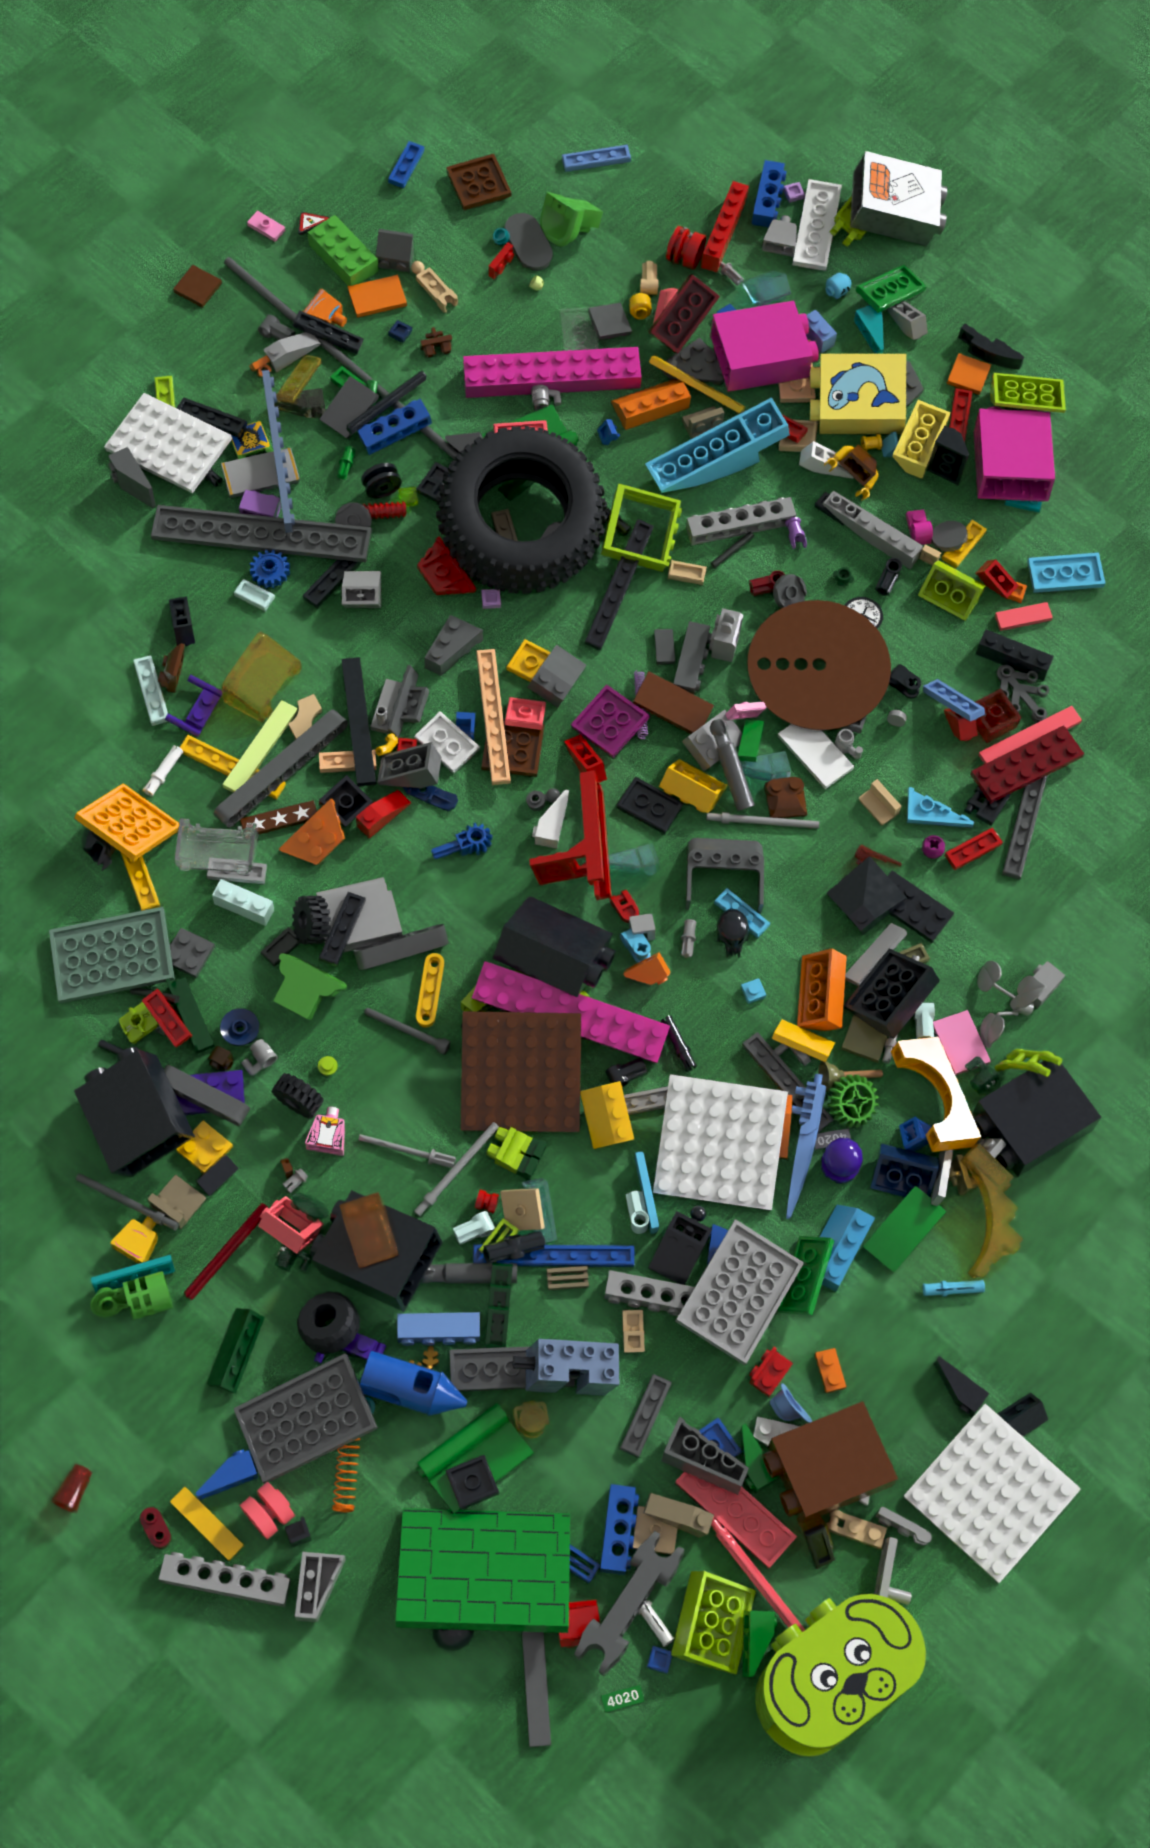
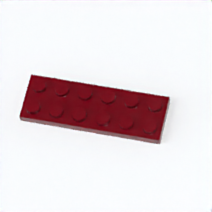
M1063 725L972 770L970 775L988 801L992 803L1083 758L1084 752Z

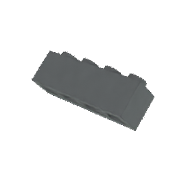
M689 621L673 684L694 695L695 691H699L701 680H698L699 675L703 676L705 665L702 662L703 659L707 660L709 649H706V646L711 642L712 633H710L709 625Z

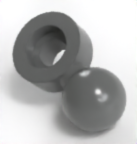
M555 788L549 789L546 794L540 791H532L527 795L526 802L531 810L538 811L545 806L547 801L554 803L561 794ZM538 797L539 799L538 801H533V798Z

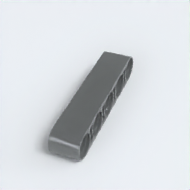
M438 924L355 949L353 952L358 969L364 970L449 944L444 924Z
M165 1066L164 1072L175 1095L236 1126H241L250 1111L248 1105L173 1066Z

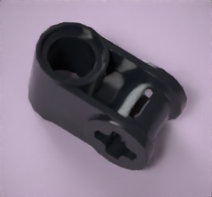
M898 664L891 671L889 685L907 698L912 699L919 695L921 679L902 664Z

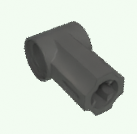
M268 314L258 327L259 333L266 338L273 337L280 340L295 335L294 330L281 324L271 314Z

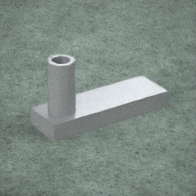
M385 680L370 726L371 730L389 734L390 731L387 729L388 722L397 700L401 682Z
M888 1537L883 1541L874 1594L909 1605L911 1592L889 1587L898 1539Z

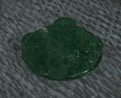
M295 1193L292 1196L291 1207L305 1213L310 1221L316 1222L318 1219L328 1216L329 1211L327 1207L316 1197L306 1193Z

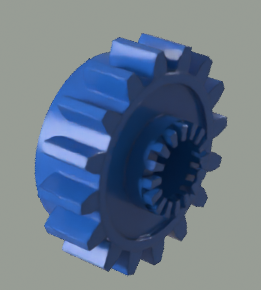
M265 550V554L258 552L259 557H253V562H250V574L253 581L258 582V586L263 585L265 588H275V586H281L283 581H287V576L290 575V565L287 562V557H282L281 552L275 554V550H272L271 553Z

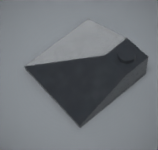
M870 856L827 892V895L862 935L866 934L907 899Z

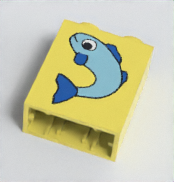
M821 354L820 367H811L810 389H820V400H810V421H819V434L903 433L906 423V354Z

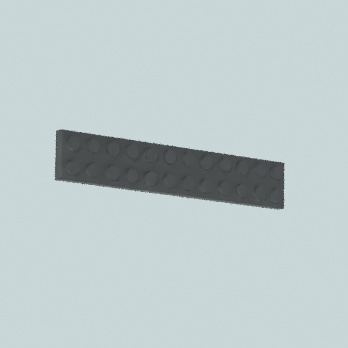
M157 505L151 538L152 540L263 552L265 550H268V552L275 550V553L281 552L282 554L366 562L372 529L371 527L295 519V525H292L293 532L285 533L283 518Z

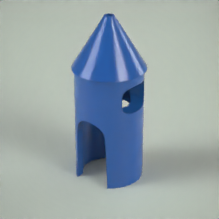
M370 1352L360 1382L363 1394L427 1414V1416L466 1407L467 1400L443 1372L431 1370L378 1352Z

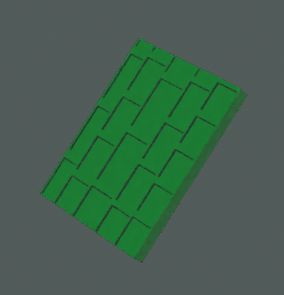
M403 1508L396 1628L568 1633L570 1514L459 1510L453 1514L451 1510Z

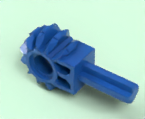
M475 822L473 827L467 825L466 831L462 830V832L455 834V841L433 848L431 850L434 859H439L460 851L462 856L471 855L474 851L479 855L480 850L486 853V847H491L492 835L489 834L490 829H484L483 823L479 827H477ZM474 837L481 838L479 841L472 840Z

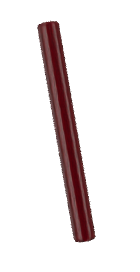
M261 1203L184 1291V1295L188 1299L193 1300L248 1237L262 1219L260 1215L268 1206Z

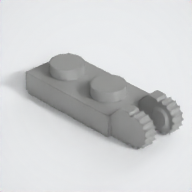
M881 1507L877 1511L875 1517L879 1519L878 1522L887 1527L891 1525L897 1528L899 1534L905 1537L912 1536L914 1542L922 1546L931 1541L932 1535L919 1525L885 1507Z

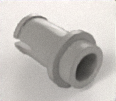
M301 1168L295 1170L296 1173L282 1184L285 1189L292 1184L287 1189L290 1194L303 1181L306 1182L308 1178Z

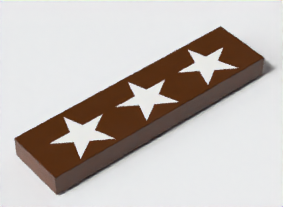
M314 800L241 818L240 820L245 838L306 823L317 810Z

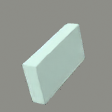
M245 579L241 581L234 591V596L265 612L275 599L274 594Z

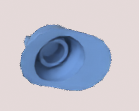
M781 1383L782 1390L770 1400L776 1415L785 1421H792L802 1417L806 1422H812L809 1415L794 1399L788 1388Z

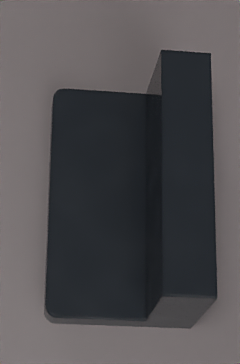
M1031 1392L998 1413L1022 1437L1048 1420L1042 1401Z

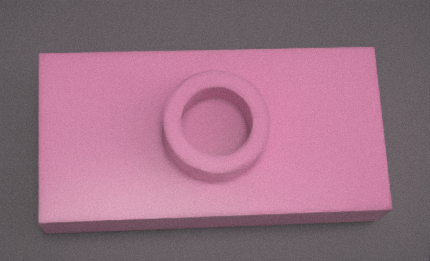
M259 211L247 222L249 227L274 242L285 232L283 225Z
M743 702L733 705L725 715L727 720L758 717L765 710L766 706L764 702Z

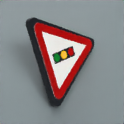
M302 212L300 214L298 234L302 235L309 232L330 217Z

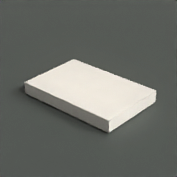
M441 711L414 736V739H417L421 745L432 742L441 755V763L453 774L480 750V746Z

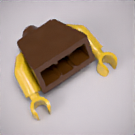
M857 445L855 448L853 446H843L833 456L834 458H829L824 463V466L830 464L832 468L829 472H831L837 466V462H839L846 471L864 486L855 494L856 497L862 494L863 498L861 501L869 497V490L872 489L878 479L877 461L860 445Z

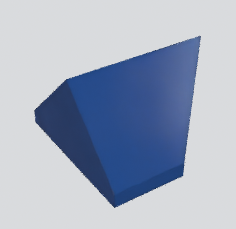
M916 1116L899 1125L904 1148L915 1152L928 1145L929 1143L925 1135L932 1126L919 1120Z

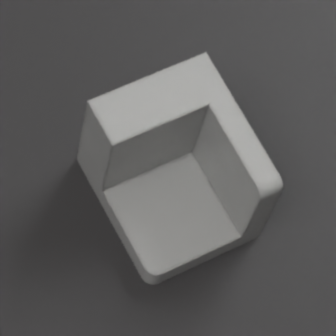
M652 914L629 917V929H632V934L646 933L647 941L655 940V925Z

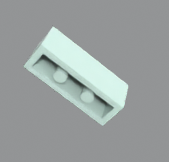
M220 879L212 894L215 905L264 926L267 925L274 912L273 901Z

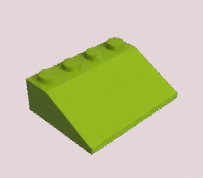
M993 373L990 400L994 406L1065 413L1063 380Z
M691 1571L671 1656L727 1673L737 1674L743 1649V1611L752 1610L756 1590L706 1571Z

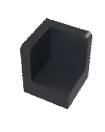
M304 1516L300 1518L301 1521L285 1526L292 1548L312 1541Z

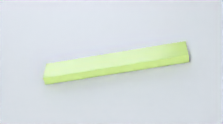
M281 700L224 781L223 788L234 793L255 774L287 728L288 723L291 722L298 712V708Z

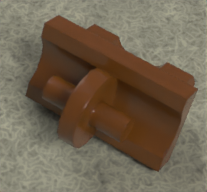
M431 327V333L425 334L426 340L420 341V350H423L426 358L435 356V347H440L442 354L451 353V334L443 336V332H436L435 327Z

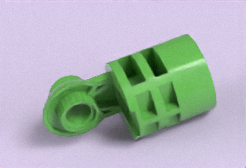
M163 1271L123 1282V1287L117 1289L103 1287L97 1291L90 1303L92 1312L100 1317H110L117 1314L121 1309L130 1307L133 1320L173 1308Z

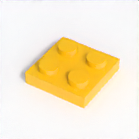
M203 1120L193 1130L195 1137L176 1150L204 1173L223 1154H227L233 1148V1144Z

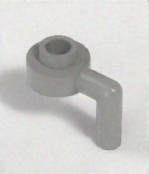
M781 1044L774 1049L775 1053L779 1056L790 1048L802 1065L806 1066L811 1062V1056L787 1045Z

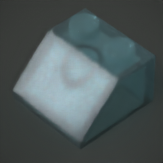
M769 271L742 282L752 302L760 306L770 305V302L774 300H784L787 295L791 294L787 276L781 272Z

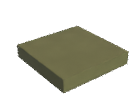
M853 1015L841 1050L878 1063L887 1036Z

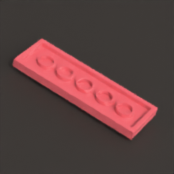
M683 1472L675 1481V1484L701 1508L714 1514L719 1524L726 1528L736 1540L768 1569L797 1537L743 1487H741L737 1495L687 1472Z

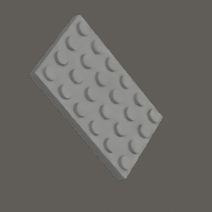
M735 1219L675 1322L745 1365L804 1262Z

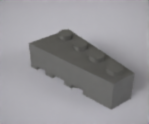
M679 1416L661 1461L738 1495L749 1468L728 1452L725 1453L715 1442L709 1441L700 1434L699 1430L689 1426Z

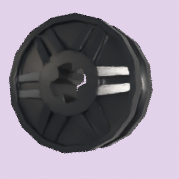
M392 463L374 465L368 468L361 477L366 494L374 499L387 497L395 493L402 484L398 470Z

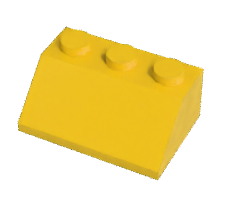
M680 759L667 768L659 785L665 793L679 797L682 802L694 805L698 811L703 813H709L715 807L728 786Z
M620 1081L580 1091L593 1149L634 1140Z

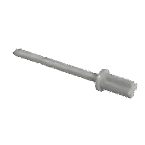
M721 262V274L729 277L737 286L740 285L744 279L732 268V264Z
M359 1135V1140L427 1158L429 1159L428 1164L435 1163L453 1168L456 1162V1157L435 1152V1149L428 1153L365 1135Z

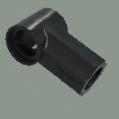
M890 558L886 562L882 575L875 587L879 594L883 596L890 595L901 572L902 563L899 559Z
M638 1058L623 1065L616 1064L611 1066L605 1073L610 1083L620 1081L621 1086L624 1087L629 1081L646 1075L647 1069L644 1061Z

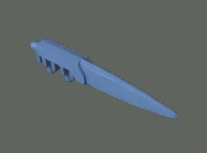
M815 1074L814 1082L807 1081L806 1088L796 1086L795 1094L803 1095L804 1100L802 1107L792 1106L791 1112L801 1115L799 1124L802 1126L795 1154L786 1219H789L794 1211L815 1147L827 1088L821 1084L823 1077L821 1074Z

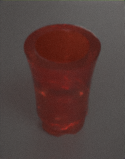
M74 1464L59 1490L52 1497L51 1502L63 1510L76 1514L93 1472L82 1465Z

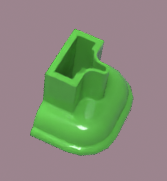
M547 192L541 212L540 227L547 240L556 246L564 247L573 242L579 232L589 233L591 227L599 228L603 211L585 200L566 198Z
M284 953L279 955L281 960L279 965L280 972L285 976V979L273 1001L306 1019L312 1020L324 996L334 997L340 991H344L347 988L343 981L297 957Z

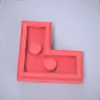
M669 288L660 291L654 322L678 289Z

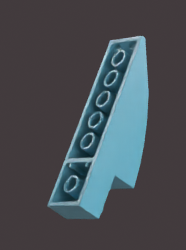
M771 397L645 463L661 493L698 486L731 475L760 462L758 451L789 436V427Z

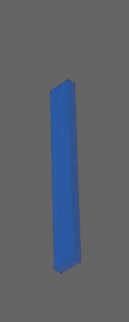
M473 1245V1263H487L483 1253L479 1252L482 1245ZM545 1245L544 1249L526 1253L524 1257L504 1259L496 1263H517V1266L634 1267V1246Z

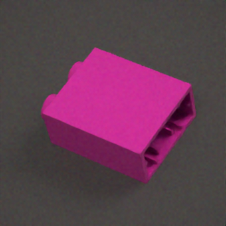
M794 301L713 314L710 338L728 392L809 378L811 364L818 362V348L815 341L808 342L806 334L809 333L807 315L805 313L798 314Z
M1000 407L979 409L974 428L977 498L1049 501L1055 481L1050 412L1032 409L1003 410Z

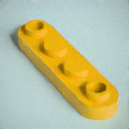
M438 953L429 954L424 964L416 1012V1021L418 1025L424 1028L432 1026L436 1020L444 971V959ZM432 963H437L438 966H437V967H433V966H431V964H432ZM427 1016L429 1020L424 1021L422 1018Z

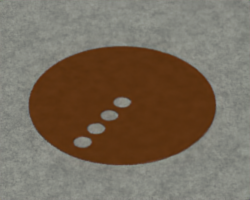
M810 600L788 605L772 614L761 624L749 648L748 673L758 698L777 717L801 728L832 730L858 722L872 712L879 704L889 684L891 661L882 635L861 613L836 602ZM761 658L768 659L771 662L770 668L767 670L760 669L757 665L758 660ZM784 658L788 660L789 667L786 670L778 669L776 667L778 659ZM801 658L807 661L808 666L805 670H798L795 668L794 662ZM816 659L824 660L826 663L825 669L820 671L814 669L813 661Z

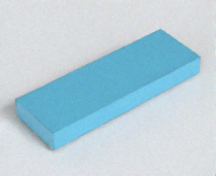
M728 888L714 901V904L723 911L727 909L741 911L748 920L749 932L757 939L770 926V922Z

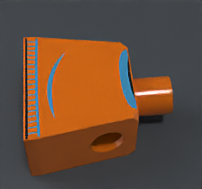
M323 289L318 291L303 310V312L332 325L337 324L344 327L347 322V318L342 315V304Z

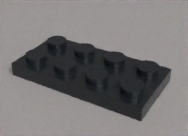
M892 870L888 877L907 899L889 914L930 943H933L954 916V912Z

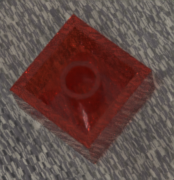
M1002 689L975 702L985 708V715L976 719V726L986 743L1018 727L1021 716Z

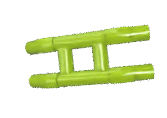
M1015 1049L1007 1054V1060H1003L995 1065V1070L997 1072L1006 1069L1030 1070L1031 1072L1040 1073L1048 1077L1051 1072L1050 1069L1043 1067L1038 1062L1042 1059L1059 1066L1062 1063V1058L1055 1056L1049 1051ZM1026 1058H1031L1027 1062H1023Z

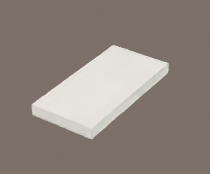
M791 724L778 733L777 737L824 789H827L854 769L853 764L822 730H811Z

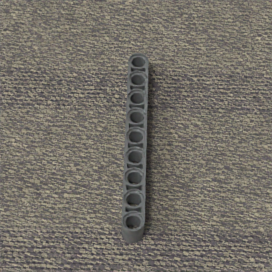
M330 710L219 804L214 811V816L225 826L232 827L271 794L272 791L278 788L282 782H285L346 729L348 721L335 710Z

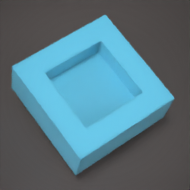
M759 978L741 984L742 992L748 1004L766 998L765 990Z

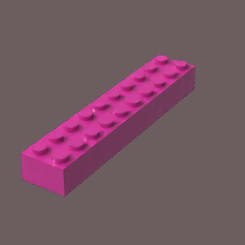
M638 347L463 356L466 398L531 394V388L535 385H546L548 389L558 390L560 393L638 389L641 386Z
M484 961L472 995V1000L507 1012L581 1013V1038L653 1063H658L670 1025L581 994L575 997L543 981Z

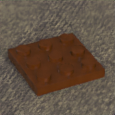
M494 154L446 167V172L463 210L512 196V192Z
M503 719L510 774L537 777L545 724L542 725V730L508 726L505 725V719ZM486 740L481 770L490 771Z

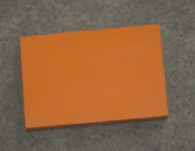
M398 275L348 286V292L357 318L407 306Z

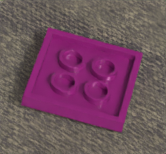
M606 684L571 723V727L614 758L649 719V714Z

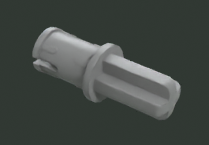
M692 919L684 921V933L681 936V940H683L681 955L685 958L692 957L693 945L696 941L695 929L697 922Z

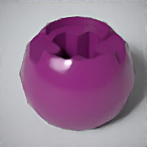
M928 836L921 845L923 854L930 859L941 857L945 851V843L939 836Z

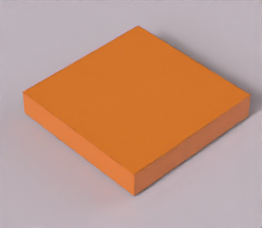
M958 353L947 384L963 390L973 391L972 393L980 395L991 364Z

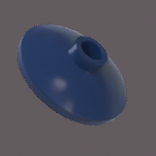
M234 1009L222 1018L220 1032L224 1040L229 1044L235 1046L247 1045L257 1037L259 1021L256 1015L247 1009ZM239 1027L244 1028L242 1032L237 1031Z

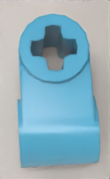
M631 928L620 933L622 943L637 963L650 957L651 946L643 933L634 935Z

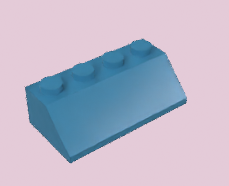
M836 1205L820 1237L835 1240L822 1285L835 1292L838 1290L875 1217L858 1208Z

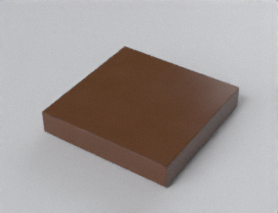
M192 265L173 288V291L203 308L220 287L222 280Z

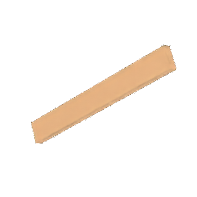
M495 649L477 650L492 785L510 784Z

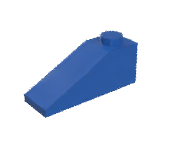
M249 1450L234 1452L233 1456L228 1458L196 1492L198 1500L200 1501L257 1479L258 1475Z

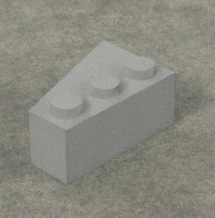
M302 1552L295 1611L296 1621H319L346 1561L345 1555Z

